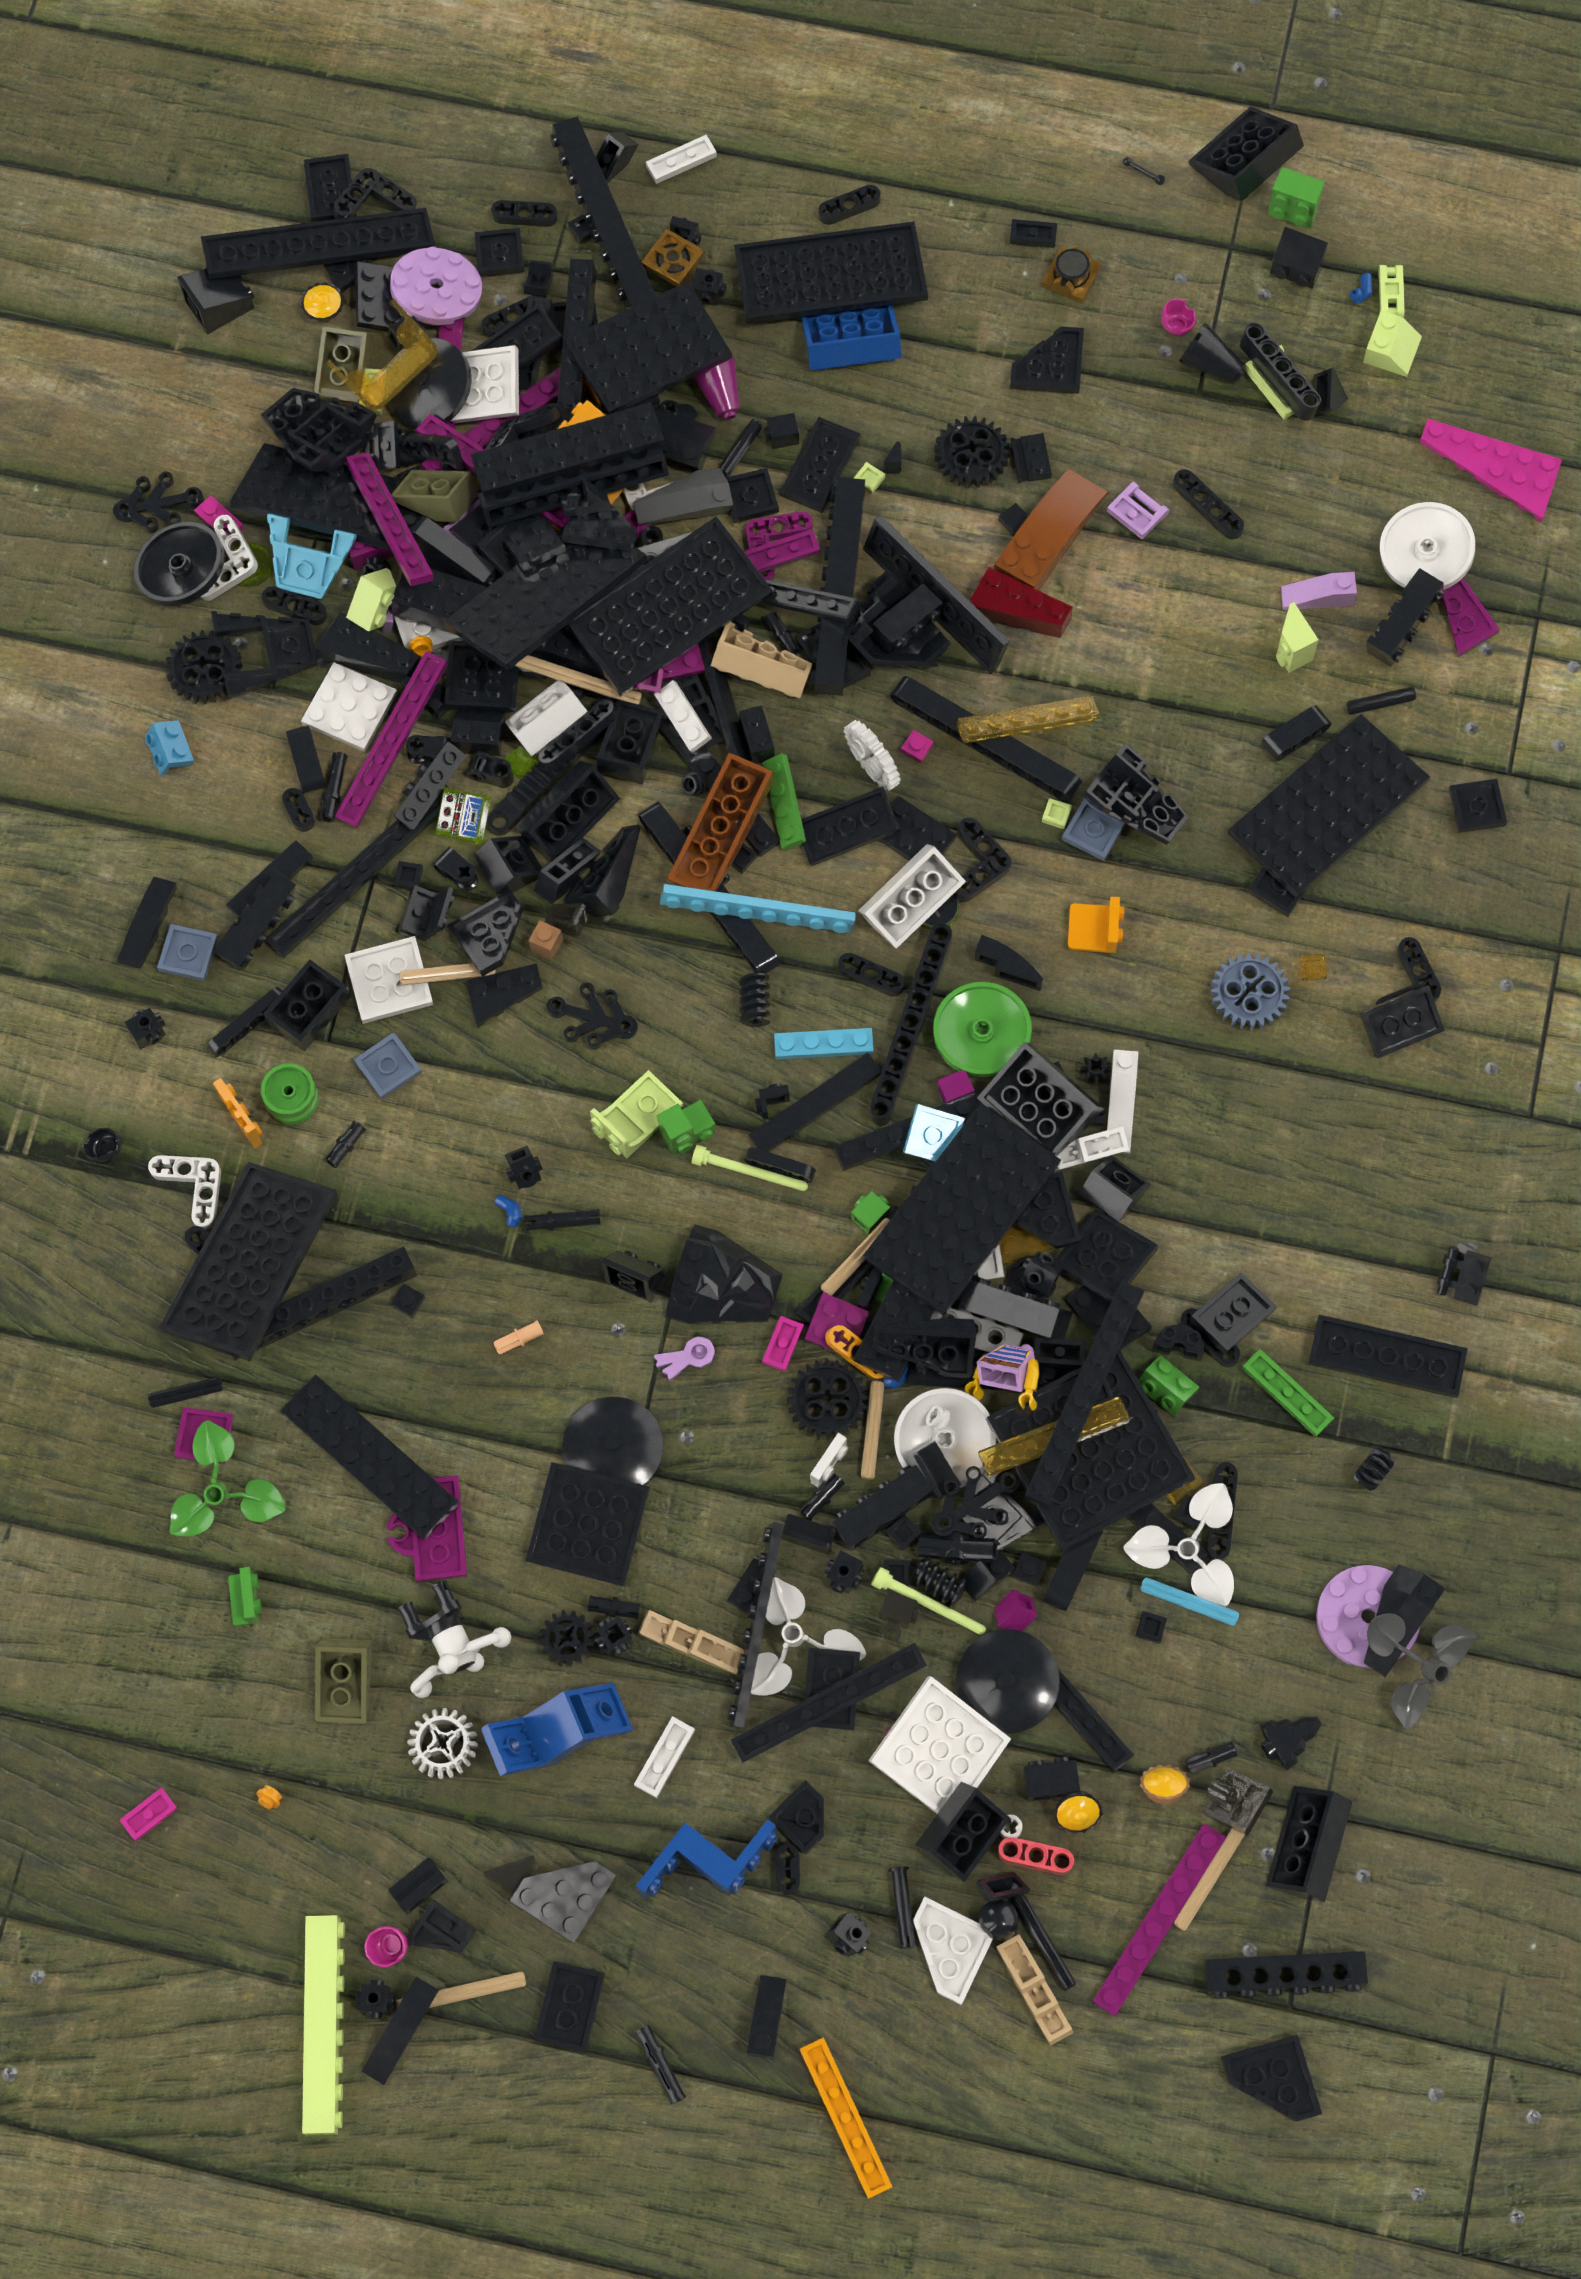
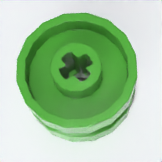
M281 1064L276 1066L265 1075L261 1083V1096L269 1114L279 1123L298 1125L306 1122L314 1115L319 1105V1094L312 1076L304 1067L299 1065Z

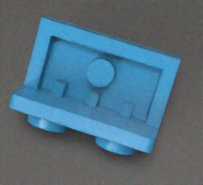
M179 720L156 722L151 725L146 733L145 741L147 746L150 747L154 765L158 768L160 775H165L169 768L191 766L194 759Z

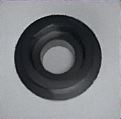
M697 772L687 773L681 782L682 789L691 796L701 794L704 789L702 776Z

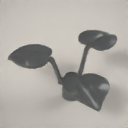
M1385 1613L1374 1617L1369 1624L1367 1640L1370 1648L1376 1654L1387 1657L1396 1647L1421 1663V1673L1426 1678L1415 1680L1413 1685L1408 1682L1400 1684L1391 1697V1708L1403 1728L1409 1730L1420 1718L1429 1701V1689L1423 1684L1432 1685L1433 1682L1437 1684L1447 1682L1451 1674L1449 1667L1457 1665L1464 1658L1470 1646L1476 1641L1477 1636L1464 1627L1445 1625L1439 1628L1432 1638V1644L1436 1649L1432 1652L1434 1658L1425 1660L1398 1643L1404 1638L1406 1632L1403 1619L1396 1614Z

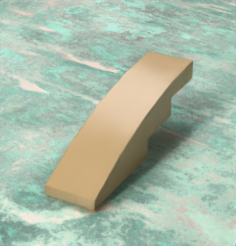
M647 1610L637 1633L653 1642L732 1674H737L739 1656L744 1654L745 1651L701 1629L696 1630L651 1610Z
M1020 1934L996 1946L1049 2045L1051 2046L1073 2034V2030L1061 2011L1059 2003Z

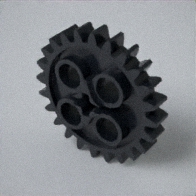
M964 416V422L962 423L955 419V426L948 423L947 431L941 429V437L936 438L937 445L934 447V453H936L935 461L938 462L937 468L943 469V477L950 474V482L958 479V486H961L963 482H967V487L970 488L971 484L975 482L977 488H980L981 481L989 485V478L996 481L997 473L1003 474L1004 467L1008 466L1007 459L1009 458L1010 451H1008L1009 442H1006L1007 436L1006 434L1000 435L1001 427L994 429L993 421L987 425L986 418H983L981 422H977L976 416L973 417L972 421H969L967 416ZM983 438L986 441L980 442L977 439ZM955 442H961V443H963V444H962V445H956V444H954V443H955ZM981 459H989L990 461L983 462ZM965 462L967 465L961 466L958 463Z
M201 630L200 636H196L193 631L191 639L184 635V643L176 641L177 650H169L173 657H166L169 665L165 666V669L168 673L166 675L168 682H171L172 689H176L177 695L181 696L184 694L186 701L193 697L195 704L198 703L200 698L203 699L204 704H207L208 698H212L214 702H217V695L226 698L224 691H226L224 674L241 672L239 669L243 668L242 661H239L242 658L240 652H237L236 644L232 645L230 638L224 640L223 636L215 637L213 630L210 631L208 636L205 635L204 630ZM220 653L218 657L211 658L213 654ZM190 655H197L194 659H187ZM214 675H221L218 679H211ZM197 676L195 680L188 681L190 677Z
M825 1359L823 1366L820 1365L818 1360H815V1368L812 1369L806 1364V1373L800 1370L797 1371L800 1379L792 1378L791 1383L795 1388H788V1393L793 1396L787 1398V1403L793 1405L788 1408V1413H796L792 1417V1422L801 1421L798 1426L799 1430L807 1427V1436L816 1432L817 1440L821 1438L822 1434H825L827 1441H830L831 1434L836 1436L843 1431L846 1435H850V1426L854 1429L858 1428L855 1420H864V1416L860 1412H867L868 1407L862 1403L868 1402V1396L861 1395L867 1392V1386H859L863 1382V1378H854L857 1374L856 1369L848 1372L847 1363L840 1368L838 1360L832 1366L829 1364V1360ZM812 1383H818L822 1388L814 1393L809 1391L808 1387ZM836 1383H844L847 1388L843 1392H837L833 1386ZM827 1395L830 1396V1404H825V1396ZM846 1397L850 1398V1401L840 1400ZM810 1398L812 1401L806 1402L805 1399ZM816 1407L821 1409L822 1413L818 1417H812L808 1413L809 1410ZM837 1407H843L847 1410V1413L840 1417L835 1415L833 1411Z

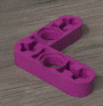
M794 512L749 521L746 525L748 548L752 549L770 543L769 541L780 540L812 529L811 515L807 512ZM800 520L804 521L805 527H801L799 524ZM790 521H792L793 529L791 530L789 525ZM782 523L786 528L782 532H777L773 529V525ZM766 525H769V533L766 532ZM753 528H758V535H755ZM775 568L767 570V576H763L760 573L764 579L773 581L775 578Z

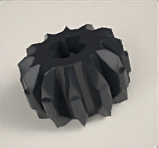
M1379 1446L1375 1447L1354 1473V1479L1363 1488H1367L1369 1491L1375 1490L1394 1466L1395 1458Z

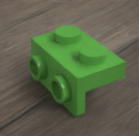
M1161 1355L1144 1371L1138 1380L1145 1393L1173 1416L1178 1414L1182 1406L1199 1389L1197 1384Z
M250 1567L239 1568L240 1574L228 1577L233 1625L259 1623L258 1614H262L261 1601L256 1596V1589H259L257 1573L254 1574Z

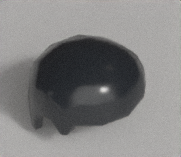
M99 1128L89 1133L86 1143L82 1144L85 1156L97 1164H108L114 1161L122 1147L120 1136L110 1128Z
M1001 1899L989 1901L980 1909L978 1922L981 1929L992 1939L1002 1937L1007 1941L1017 1933L1019 1916L1011 1903Z

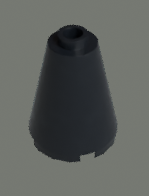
M1207 323L1203 324L1179 360L1180 363L1230 383L1233 379L1238 381L1245 371L1242 368L1244 363Z

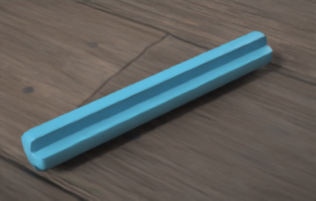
M1147 1577L1143 1579L1140 1587L1142 1592L1232 1626L1236 1625L1239 1618L1237 1611Z

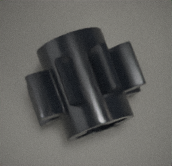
M383 556L367 558L368 564L362 566L363 576L385 568L391 572L390 563L383 560Z
M1095 1053L1091 1059L1084 1058L1086 1066H1081L1080 1072L1086 1073L1085 1082L1090 1080L1097 1086L1099 1081H1107L1108 1077L1105 1073L1111 1072V1066H1106L1107 1057L1102 1059Z

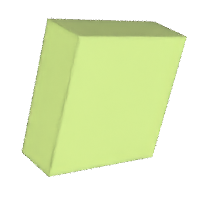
M866 462L854 478L865 479V491L872 495L885 479V473Z
M1049 798L1042 817V823L1065 829L1072 805Z

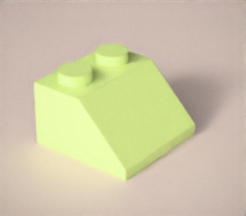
M1381 311L1368 343L1363 363L1407 377L1422 336L1403 317Z
M385 568L360 577L346 618L367 631L380 628L386 622V613L392 603L391 600L394 598L393 593L396 588L389 569Z
M1294 602L1289 605L1276 654L1278 663L1281 667L1285 666L1288 673L1313 661L1318 644V638Z

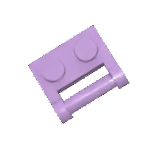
M1132 482L1107 507V512L1139 538L1143 539L1160 521L1166 518L1170 509L1165 505H1159L1140 490V486L1137 483ZM1134 496L1155 514H1150L1130 497Z

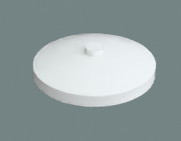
M1423 502L1402 509L1387 523L1380 540L1382 565L1390 578L1404 588L1417 570L1421 568L1444 582L1443 590L1447 589L1466 575L1475 556V536L1471 525L1460 512L1441 503Z
M936 1388L921 1393L906 1405L895 1427L894 1444L900 1464L903 1468L911 1465V1467L917 1465L922 1472L913 1457V1453L936 1441L960 1481V1488L966 1486V1470L971 1466H976L983 1473L995 1451L996 1437L985 1420L990 1415L979 1400L962 1390ZM935 1405L950 1411L949 1422L941 1431L928 1426L926 1423L927 1414ZM976 1470L969 1473V1477L972 1479L978 1476Z

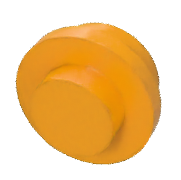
M417 636L409 643L410 650L420 657H423L425 651L430 653L432 651L433 643L431 638L427 636Z
M265 1785L263 1789L257 1791L258 1802L267 1809L279 1807V1801L282 1796L277 1790Z

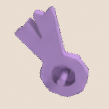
M698 1336L686 1343L684 1351L654 1355V1358L657 1360L656 1367L660 1368L670 1365L663 1369L662 1372L668 1376L669 1381H672L689 1365L703 1368L710 1364L715 1355V1349L709 1339Z

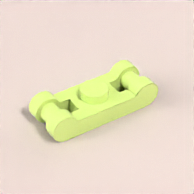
M1379 265L1380 312L1385 311L1404 318L1403 265H1395V267ZM1388 303H1396V308H1388Z

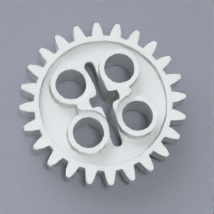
M856 720L844 727L845 730L843 732L846 734L844 737L848 740L847 744L850 746L852 754L861 763V767L865 768L870 778L874 782L877 781L879 787L882 786L888 791L900 784L899 781L901 779L898 777L900 774L896 771L898 768L894 765V760L889 752L883 748V743L879 742L871 729L867 730L864 723L861 724L860 721Z

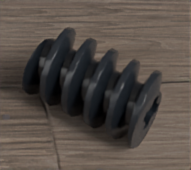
M750 973L739 979V985L741 986L739 989V994L741 995L740 1013L742 1014L740 1022L746 1026L761 1027L771 1023L769 1020L764 1019L771 1015L770 1011L764 1010L770 1007V1002L764 1001V999L770 997V993L764 991L770 988V984L763 982L769 980V975L766 973Z
M929 1556L917 1566L909 1582L917 1578V1587H921L926 1583L924 1589L926 1593L934 1589L933 1597L937 1599L943 1595V1604L952 1600L950 1609H953L965 1592L966 1579H962L957 1583V1573L948 1577L949 1568L946 1567L940 1572V1562L931 1566L932 1557Z

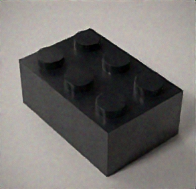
M309 959L263 1015L270 1027L300 1049L306 1051L350 999L351 995L345 984Z
M961 1781L915 1846L949 1875L965 1882L1008 1823L1010 1817L976 1787Z

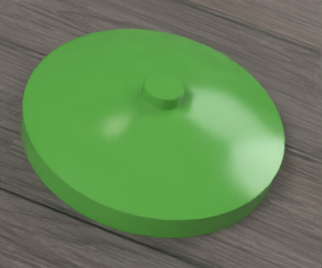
M990 982L969 983L948 994L937 1009L933 1025L934 1041L942 1058L955 1070H964L967 1075L974 1077L996 1076L1024 1042L1030 1043L1032 1032L1031 1018L1023 1001L1008 988Z

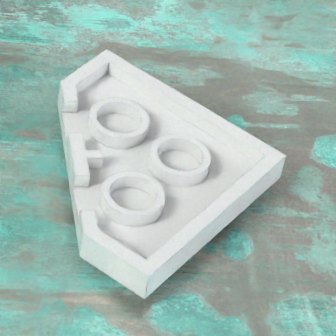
M924 1897L913 1923L937 1994L962 2005L993 1939L981 1929L979 1923Z

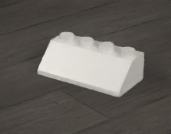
M927 844L867 901L858 912L882 937L897 949L966 881L934 846Z

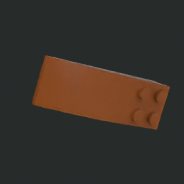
M1068 469L1042 498L994 563V569L1040 590L1106 497L1108 491Z
M732 753L728 754L667 878L668 881L682 887L717 891L748 835L774 782L773 771Z

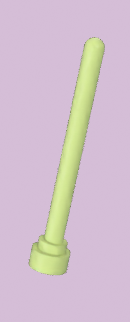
M696 1145L692 1164L701 1166L702 1164L707 1165L709 1163L800 1191H805L808 1188V1184L804 1181L710 1154L711 1151L706 1150L707 1147Z
M879 1567L871 1583L872 1586L880 1590L881 1588L885 1590L889 1588L979 1635H983L986 1632L984 1625L892 1579L893 1576L889 1574L890 1571Z

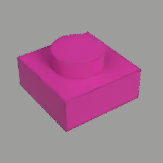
M913 730L901 747V753L921 764L933 747L934 741Z

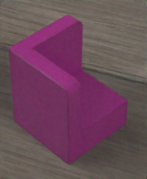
M658 669L654 675L642 683H637L632 690L649 695L660 693L664 670Z
M964 1070L937 1080V1089L944 1104L973 1094L975 1091Z
M1013 1589L994 1609L998 1627L1002 1629L1023 1631L1037 1617L1033 1599Z

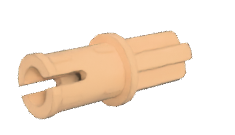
M535 1321L519 1330L515 1328L514 1332L494 1341V1346L498 1354H503L520 1345L524 1347V1343L542 1336L544 1333L539 1322Z

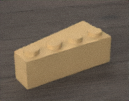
M732 622L728 623L718 642L711 666L721 672L737 675L743 680L759 683L765 688L776 689L787 696L800 698L812 663L786 650L779 652L773 643L767 640L760 642L752 638L753 633L744 630L742 633L734 629L735 624Z

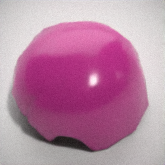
M1171 299L1166 302L1162 310L1161 323L1173 335H1186L1193 330L1196 323L1194 309H1189L1186 306V301L1183 299Z
M388 1925L372 1931L366 1939L364 1948L366 1957L372 1964L380 1967H389L397 1964L405 1957L408 1944L406 1936L399 1928Z

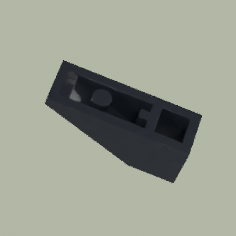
M582 837L540 870L534 891L553 904L569 891L576 880L582 876L589 868V865L600 855L601 850Z
M760 1976L747 2049L748 2056L774 2060L787 1979Z

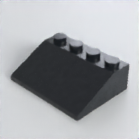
M1250 106L1193 156L1188 163L1225 195L1243 201L1304 147L1297 124Z
M1027 1042L1022 1044L977 1097L989 1110L1056 1157L1104 1109L1033 1044Z

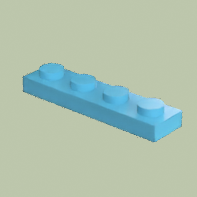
M872 1028L774 1033L776 1060L873 1054Z

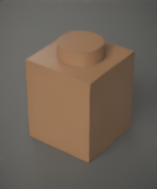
M540 920L529 939L531 952L553 961L563 942L560 929Z

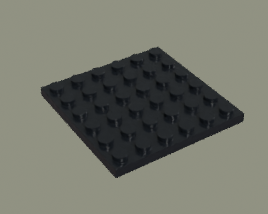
M1120 1349L1106 1377L1115 1402L1091 1411L1049 1507L1045 1508L1034 1503L1062 1552L1196 1479ZM1082 1367L1033 1392V1397L1037 1403L1034 1411L1031 1410L1029 1402L1025 1404V1409L1023 1410L1018 1400L985 1419L1026 1491Z

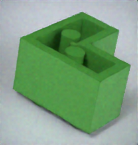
M701 1100L683 1110L679 1104H676L657 1115L659 1132L673 1155L678 1152L680 1154L687 1152L692 1148L693 1144L700 1140L701 1142L709 1140L716 1132L715 1122Z

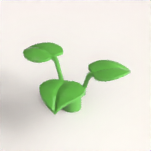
M210 1420L204 1421L198 1428L193 1440V1454L201 1465L214 1463L211 1484L204 1491V1502L196 1494H184L175 1501L171 1510L170 1534L193 1536L206 1531L214 1520V1512L207 1505H217L225 1498L243 1497L241 1511L247 1519L254 1522L267 1521L285 1511V1503L281 1493L272 1483L266 1480L255 1479L249 1481L246 1485V1493H228L226 1486L221 1482H217L218 1461H227L232 1456L235 1443L232 1435L226 1429Z

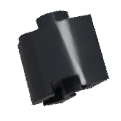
M1171 1325L1164 1327L1157 1335L1152 1352L1169 1355L1172 1350H1180L1184 1358L1202 1361L1204 1344L1199 1332L1185 1325Z

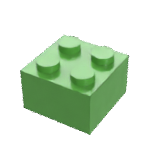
M1282 167L1272 189L1268 214L1276 219H1284L1299 227L1311 229L1320 208L1325 182Z

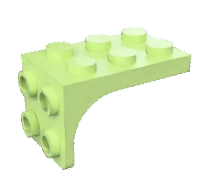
M648 1070L607 1109L599 1113L593 1108L590 1111V1122L593 1126V1132L600 1139L605 1137L610 1142L609 1147L618 1156L622 1154L627 1159L659 1129L657 1115L676 1104H679L682 1108L683 1103Z

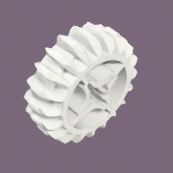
M443 1708L442 1716H438L437 1710L434 1709L432 1710L433 1718L429 1719L426 1713L423 1714V1719L426 1722L422 1724L417 1720L415 1725L419 1730H410V1734L416 1737V1739L408 1740V1745L415 1746L408 1753L410 1756L418 1755L412 1762L414 1765L422 1763L419 1767L421 1773L429 1768L428 1776L431 1778L436 1771H438L439 1779H443L444 1772L446 1771L449 1778H453L452 1770L457 1769L459 1774L463 1773V1769L460 1766L462 1763L470 1767L471 1763L466 1759L467 1756L471 1758L476 1757V1753L471 1751L470 1748H477L478 1743L470 1740L475 1739L477 1733L469 1732L473 1728L471 1722L463 1725L467 1719L465 1715L457 1719L458 1712L453 1710L449 1717L448 1710ZM449 1724L458 1729L443 1733L436 1726ZM430 1730L433 1740L427 1746V1750L423 1752V1739ZM436 1734L445 1741L449 1739L446 1744L450 1753H447L441 1746L439 1749L437 1748L440 1744ZM463 1736V1748L456 1757L453 1753V1746L459 1741L458 1738ZM444 1755L450 1762L439 1764L431 1762L428 1758Z

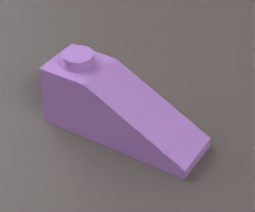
M1355 572L1330 573L1281 586L1283 610H1288L1289 605L1293 602L1298 609L1353 606L1357 595Z

